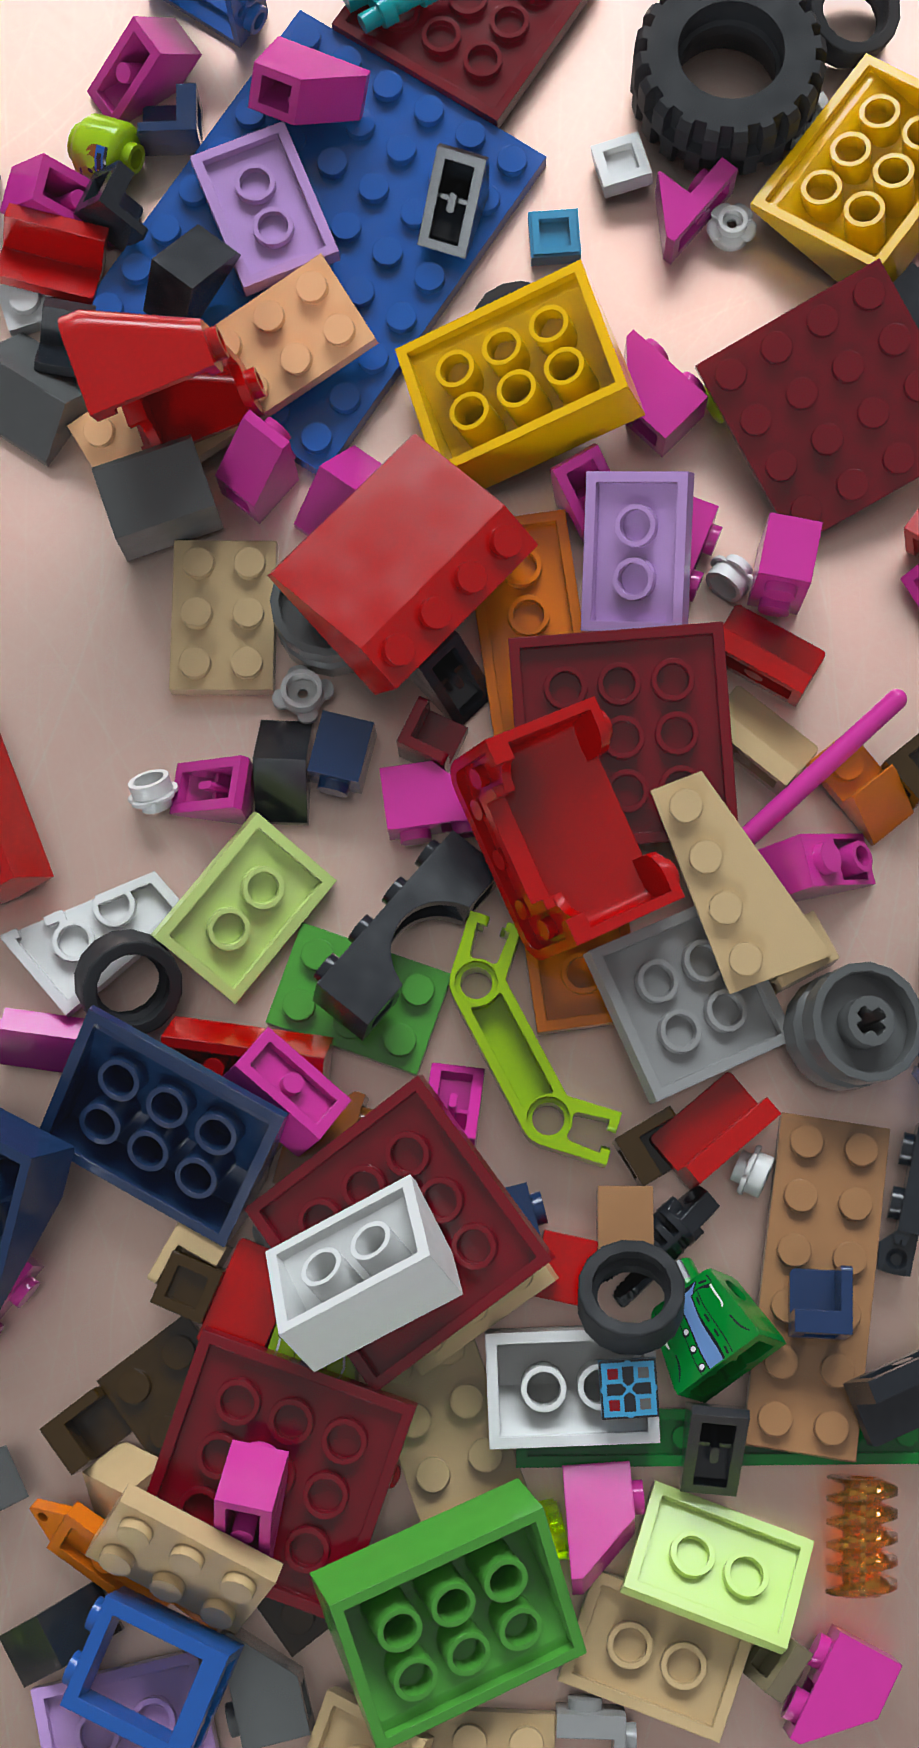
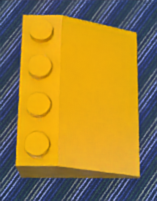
M867 53L750 203L752 211L837 282L879 258L892 282H894L919 252V78Z
M581 259L395 349L425 442L484 489L645 415L628 367Z

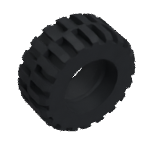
M660 0L659 3L656 2L650 5L643 16L642 27L638 29L634 43L630 92L633 94L632 109L634 116L640 122L642 121L641 131L650 143L654 144L659 140V153L670 161H674L676 157L684 160V168L696 173L699 172L700 167L712 169L723 157L738 168L739 175L742 176L756 172L757 165L760 162H763L765 167H770L780 161L783 157L784 149L791 151L792 140H796L801 133L803 135L806 123H811L827 68L825 66L827 56L826 40L819 35L821 24L814 12H804L807 3L805 0ZM717 48L735 49L759 61L770 75L772 83L751 96L735 99L721 98L708 94L695 86L684 73L682 66L690 58L706 50Z

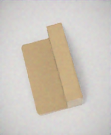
M736 686L729 694L734 762L778 795L801 773L806 764L816 755L818 747L742 686Z

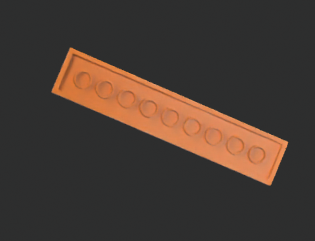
M565 509L514 516L538 543V546L475 609L493 736L514 728L508 638L584 632L581 631V609ZM630 922L545 960L536 959L524 946L537 1035L614 1024L583 954L630 934Z

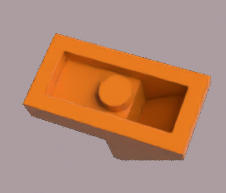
M829 745L826 749H824L821 753H819L816 757L809 761L806 764V766L808 767L812 762H814L831 745ZM863 745L821 783L857 829L863 833L871 846L879 842L914 813L896 768L891 764L883 770Z

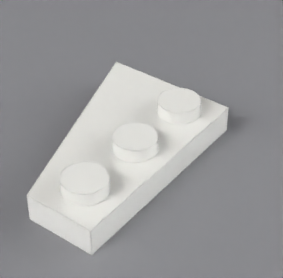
M153 871L95 895V899L66 911L59 910L43 917L44 920L20 930L13 929L1 934L0 938L62 1012L69 1017L82 1008L75 994L74 972L81 954L90 944L103 935L117 930L134 929L152 934L177 904L179 898L160 876ZM138 954L126 955L111 962L101 973L97 984L98 993L142 956Z

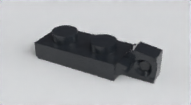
M919 1123L915 1126L914 1134L904 1132L898 1164L907 1166L903 1188L893 1186L887 1212V1218L896 1220L895 1230L892 1234L879 1241L876 1264L877 1270L906 1277L911 1276L919 1236Z

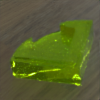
M554 1498L538 1501L544 1508L559 1561L568 1560V1539L560 1504Z

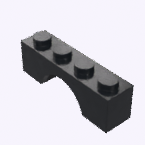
M454 830L449 833L441 844L434 839L424 848L415 862V865L419 867L418 870L408 881L401 876L391 885L382 898V902L386 906L374 919L368 914L365 915L348 936V940L352 944L340 958L334 953L328 956L313 976V979L317 981L313 1001L362 1041L396 1004L402 988V983L395 972L391 958V945L394 940L410 926L423 921L444 920L464 925L468 920L470 910L475 912L497 885L483 853Z

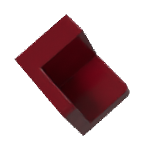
M419 696L396 740L399 757L412 763L433 761L449 773L451 764L456 759L468 734V727L431 711L429 700Z

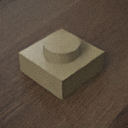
M790 1636L787 1650L782 1655L754 1644L749 1652L743 1673L765 1693L783 1703L792 1687L800 1680L804 1668L813 1656V1653L792 1636Z

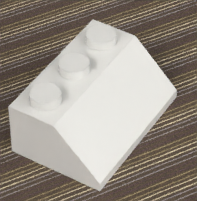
M411 1174L265 1252L278 1334L314 1372L463 1295L453 1253L416 1180Z
M583 1325L500 1328L485 1331L490 1449L660 1443L659 1417L602 1420L598 1360L639 1357L656 1358V1351L643 1355H620L600 1347L585 1332Z

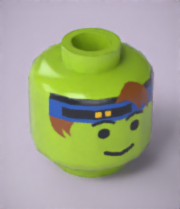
M92 113L83 118L81 122L75 124L69 134L67 142L69 158L73 163L75 171L88 179H91L93 173L118 160L131 169L134 175L138 174L143 167L145 150L140 145L137 129L130 122L103 114Z

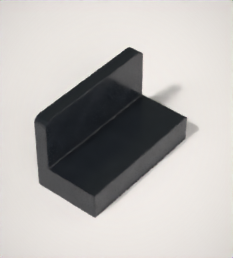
M919 1349L843 1383L868 1446L878 1447L919 1428Z

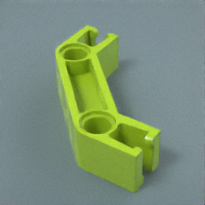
M470 910L450 974V992L456 1008L526 1139L540 1149L605 1168L611 1151L609 1147L601 1145L599 1152H596L570 1141L567 1135L571 1130L574 1117L607 1123L606 1131L616 1134L622 1112L567 1096L507 983L520 942V936L515 925L507 922L506 928L502 927L500 937L507 941L497 963L492 964L484 959L473 958L472 954L477 932H483L484 927H488L490 917ZM480 973L487 976L492 983L490 992L485 997L479 999L466 996L461 989V985L468 975ZM544 1106L554 1107L562 1114V1129L553 1135L541 1134L533 1126L532 1116L535 1111Z

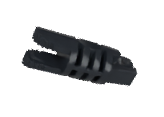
M699 1185L690 1189L678 1200L674 1196L670 1197L654 1213V1246L662 1248L671 1258L676 1260L684 1253L688 1246L690 1247L704 1233L701 1226L714 1214L720 1205L706 1189ZM630 1273L616 1287L612 1296L621 1307H625L654 1280L640 1273ZM616 1275L609 1277L605 1281L608 1282L610 1279H613V1277H615Z

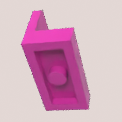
M5 1008L2 1019H0V1064L62 1073L85 1018Z
M269 1027L259 1035L241 1058L223 1076L289 1113L279 1142L298 1157L321 1139L351 1102V1099Z

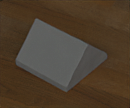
M22 332L0 342V437L49 467L72 435L67 425L88 412L76 378L34 370V359L39 342Z
M191 434L92 467L112 531L127 562L174 546L175 540H192L224 529Z

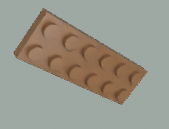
M784 1112L779 1117L757 1306L783 1336L787 1344L749 1371L745 1408L750 1410V1422L746 1446L851 1463L856 1462L860 1425L843 1383L865 1374L890 1138L889 1128ZM841 1265L852 1266L853 1335L846 1340L788 1337L789 1272L794 1268L836 1270Z

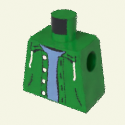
M681 1258L676 1260L685 1280L683 1319L675 1336L662 1346L661 1350L677 1395L706 1403L787 1343L736 1279L711 1268L699 1273L691 1258ZM664 1301L653 1308L651 1319L661 1312Z

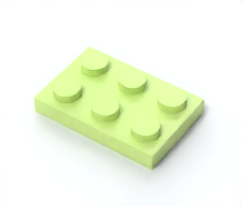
M252 812L152 932L151 936L226 998L236 1004L337 880L259 813Z
M655 1480L650 1488L645 1505V1514L641 1518L620 1593L782 1655L788 1648L814 1540L693 1494L681 1492L677 1488Z

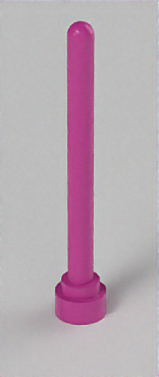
M893 689L889 691L742 827L754 845L906 705L907 695L903 690Z

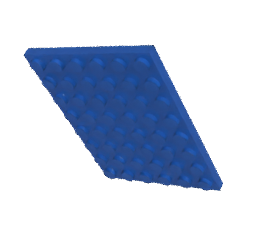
M299 10L281 34V37L371 71L364 112L359 121L291 125L284 122L339 250L340 261L329 266L379 343L270 416L290 434L291 449L296 456L294 461L316 475L320 465L345 451L352 444L402 372L395 349L432 330L545 169L547 156L304 11ZM252 75L194 155L282 122L248 108ZM439 143L489 157V196L468 256L465 259L417 245L436 149ZM191 160L188 161L144 221L143 225L148 228L145 239L131 246H126L98 284L92 304L96 306V311L146 314L143 311L153 257L197 224L203 226L222 240L193 170ZM233 267L200 319L209 327H212L267 289L245 296Z

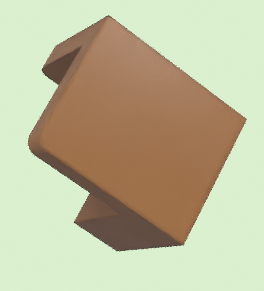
M653 1186L597 1187V1250L602 1246L620 1240L645 1241L654 1245Z

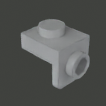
M571 1694L568 1696V1703L556 1702V1738L611 1740V1748H637L636 1722H626L624 1706L619 1704H602V1698L593 1694Z

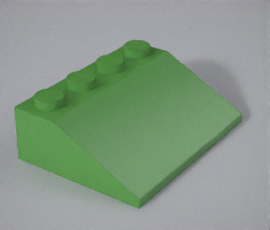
M519 1478L310 1572L327 1626L375 1748H392L587 1653L544 1508Z

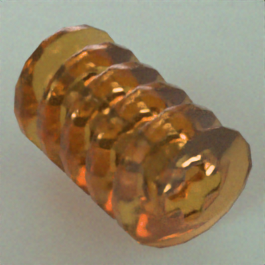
M859 1474L827 1475L828 1479L843 1485V1490L826 1495V1501L842 1507V1514L826 1518L827 1525L842 1531V1537L826 1541V1548L842 1554V1560L827 1564L826 1571L841 1577L842 1583L826 1588L825 1593L831 1596L846 1598H876L897 1590L898 1580L882 1571L898 1566V1556L882 1548L897 1543L898 1533L882 1524L898 1519V1509L882 1501L897 1496L898 1486L876 1476Z

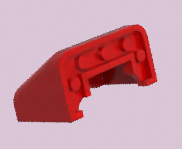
M82 309L61 316L57 320L61 338L89 415L99 422L118 414L117 408L121 407L128 427L132 429L137 426L143 446H141L142 450L191 434L194 444L239 426L242 418L249 410L258 417L265 415L259 399L266 396V391L258 371L254 366L246 369L242 361L225 344L223 336L216 325L209 327L200 318Z
M595 696L487 738L455 759L451 764L450 775L455 793L518 934L528 952L538 960H545L685 897L680 886V875L675 864L657 852L642 854L602 766L599 756L606 753L609 749L613 728L608 715L600 709Z

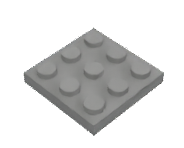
M695 906L583 954L650 1104L665 1099L785 1044L783 1031L785 1014L769 980L729 994Z

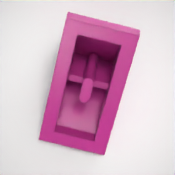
M353 445L320 465L296 517L294 527L308 536L381 463Z
M238 755L177 763L174 782L178 784L179 790L172 798L173 804L170 806L169 814L234 824H243L252 814L254 780L253 764L249 757Z
M432 1063L429 1077L430 1086L476 1147L485 1069Z

